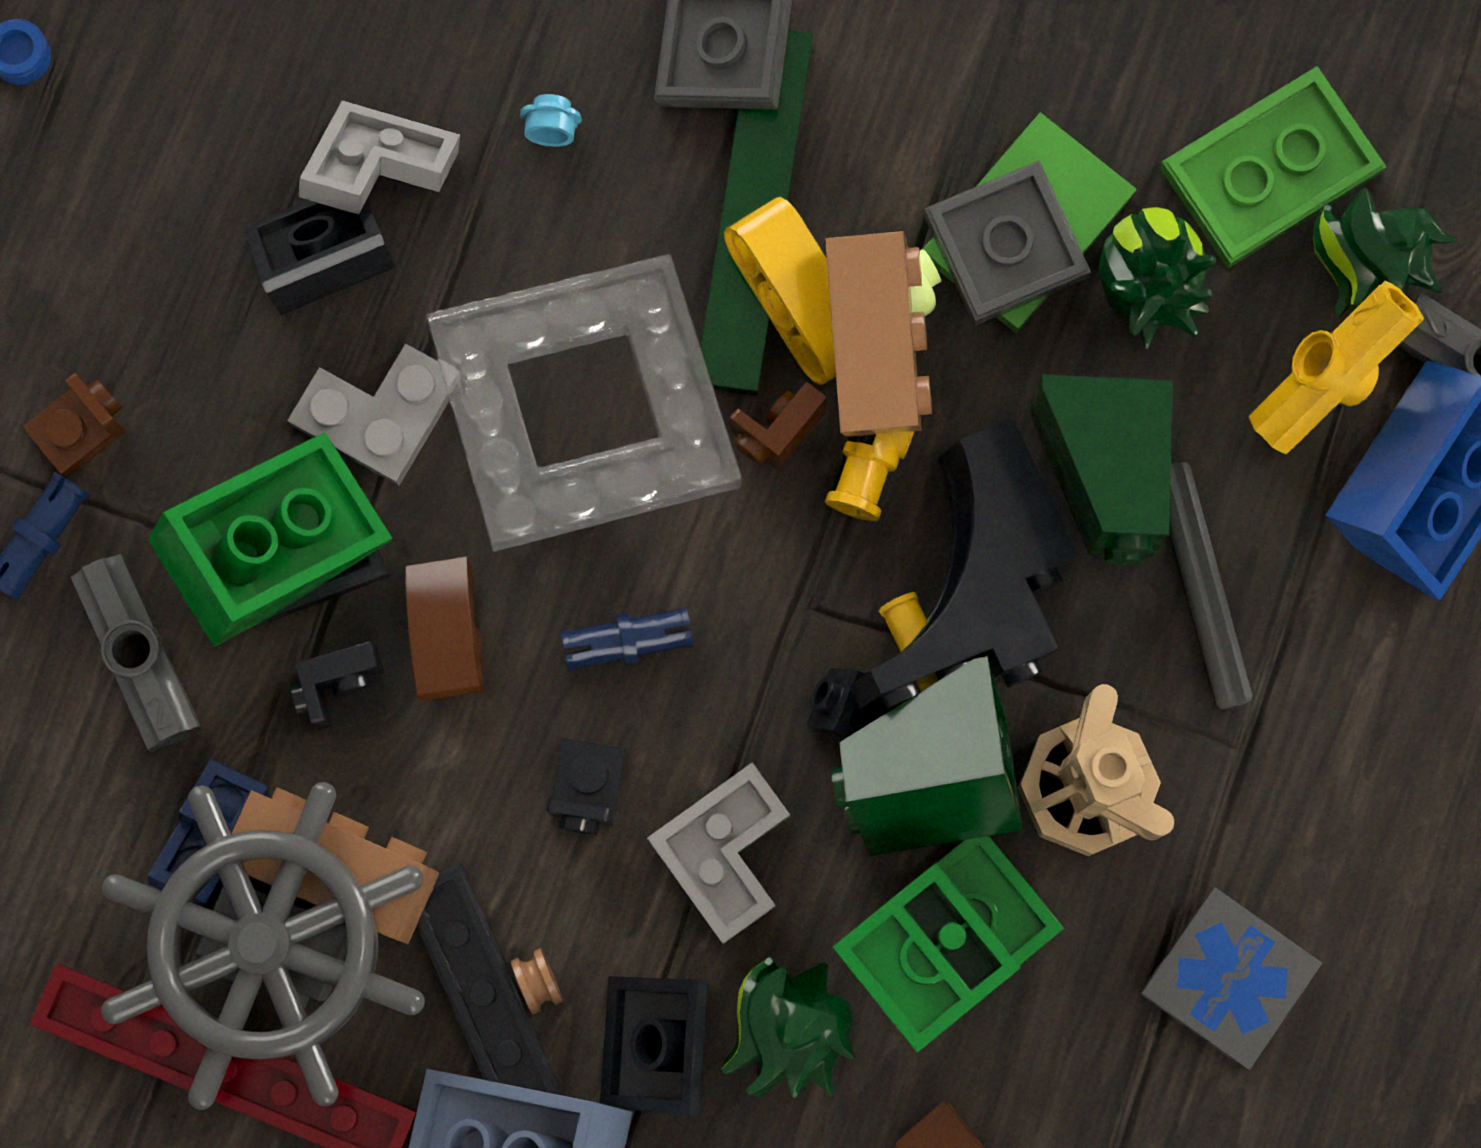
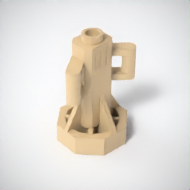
M1105 684L1097 686L1086 697L1080 718L1038 736L1018 785V791L1039 837L1087 856H1091L1137 835L1148 840H1157L1170 833L1174 827L1172 814L1153 803L1161 782L1140 735L1112 723L1118 695L1112 686ZM1063 742L1069 755L1062 761L1061 766L1045 761L1051 750ZM1041 773L1061 780L1064 788L1042 798L1039 786ZM1070 799L1074 810L1066 828L1055 821L1047 809ZM1083 817L1089 820L1097 817L1104 833L1087 835L1077 832Z

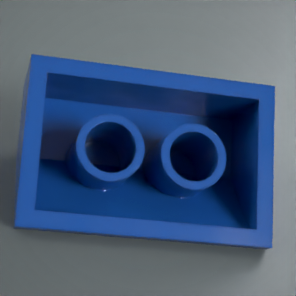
M1427 360L1412 384L1406 389L1399 404L1378 436L1372 441L1368 451L1345 486L1338 493L1325 516L1355 549L1427 596L1439 601L1481 538V376Z

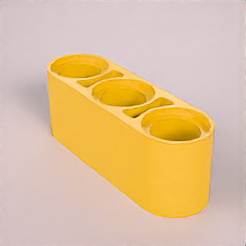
M776 197L727 227L724 231V240L732 259L801 369L813 382L818 385H824L836 377L827 258L795 208L782 197Z

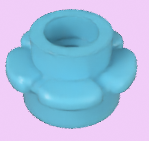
M553 94L535 97L534 104L524 106L520 112V118L526 120L525 137L529 141L543 146L557 147L572 143L575 129L582 121L581 114L574 108H571V102L567 98Z

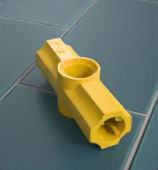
M1384 281L1332 333L1319 330L1305 337L1293 356L1292 373L1248 416L1254 430L1272 448L1287 454L1339 403L1351 407L1367 399L1378 380V364L1424 320L1418 306L1400 288Z

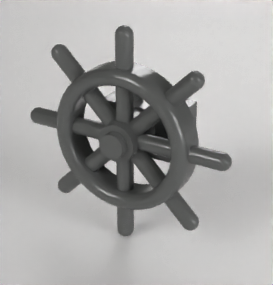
M319 782L311 788L293 834L271 830H256L231 835L213 791L207 786H196L190 791L188 802L206 846L191 855L179 866L169 878L162 891L119 874L109 875L102 883V892L107 899L151 916L147 936V959L151 980L106 1000L102 1005L101 1015L106 1022L119 1024L162 1004L169 1016L185 1033L206 1046V1051L188 1093L189 1103L195 1109L205 1110L214 1103L232 1056L244 1059H274L295 1055L313 1100L320 1106H329L337 1100L339 1091L320 1043L334 1035L349 1021L364 998L406 1015H416L424 1007L425 999L419 990L375 974L379 941L373 910L419 889L423 883V874L419 868L408 865L362 885L354 872L340 858L319 845V839L336 799L335 788L330 783ZM259 859L282 860L268 895L254 890L243 862ZM307 870L321 879L335 896V898L308 910L293 905ZM219 875L223 888L214 910L212 911L194 904L193 901L199 892L213 878ZM182 928L203 936L196 954L203 957L183 966L180 957ZM223 977L233 981L220 1016L216 1018L203 1007L192 991ZM262 981H264L283 1029L267 1032L243 1030ZM310 998L325 1001L314 1013L307 1016L305 1009Z

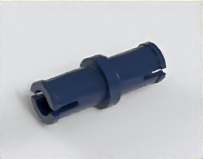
M56 472L51 476V481L25 520L21 517L17 518L12 526L16 533L0 555V590L16 600L21 598V593L48 553L53 555L57 553L62 545L57 541L84 499H87L90 495Z
M685 606L679 607L676 610L631 619L628 613L615 615L616 622L571 631H560L562 647L564 649L590 645L588 649L564 653L568 672L574 671L576 668L621 659L624 660L625 665L638 663V656L681 647H693L692 631L689 629L664 633L665 629L690 624Z

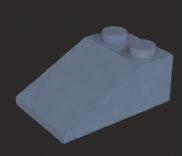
M426 1069L409 1148H625L632 1112L592 1101Z

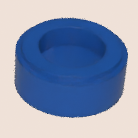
M11 19L0 23V79L13 85H26L38 80L46 72L51 61V48L40 29L29 21Z

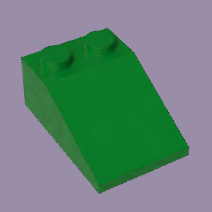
M324 432L163 512L147 540L209 640L216 647L269 619L388 544L392 537L331 440Z

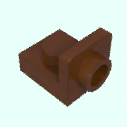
M75 372L65 379L71 388L22 426L59 473L66 479L126 432L113 416L122 407L99 379L88 386Z
M808 382L802 386L796 395L787 390L768 412L765 420L771 425L767 430L737 408L729 417L730 430L736 435L732 439V443L753 462L761 465L767 459L780 469L825 414L827 397Z

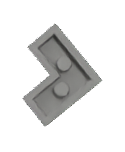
M341 101L300 177L299 197L359 214L379 175L439 192L458 155L460 134Z
M405 344L374 397L319 367L287 421L292 427L312 438L325 432L340 454L400 486L459 386L462 377L460 373Z
M750 763L647 838L723 945L776 907L739 853L789 818L790 814L753 763Z

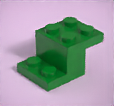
M989 836L964 840L835 944L832 949L913 1050L918 1053L1021 968L1020 964L1061 932L1064 927Z

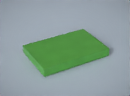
M1316 66L1163 160L1159 168L1226 268L1229 269L1321 212L1325 204H1334L1384 172L1386 165L1323 73Z
M1040 112L977 186L1039 160L1084 255L1132 199L1137 189ZM932 237L923 249L931 258L936 269L954 283L936 241ZM1049 295L996 318L1017 334Z

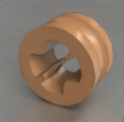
M542 948L533 951L534 955L530 961L523 962L519 958L511 960L517 982L532 1014L540 1012L541 1005L545 1001H552L555 1005L563 1002L558 984Z

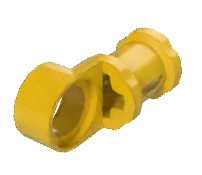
M914 431L876 434L873 445L847 441L842 451L847 458L836 490L827 493L825 503L846 515L862 520L878 521L882 510L877 504L888 472H893L897 469L900 458H905Z

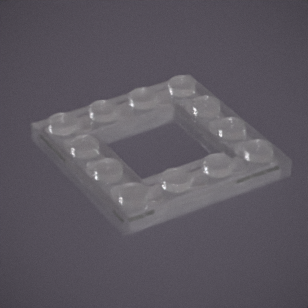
M671 254L426 314L429 331L493 552L741 488L742 477ZM627 335L659 438L538 468L507 364Z

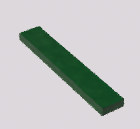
M788 29L778 109L738 110L695 381L696 387L758 396L770 318L732 259L724 240V231L730 225L776 197H782L788 201L813 42V33Z

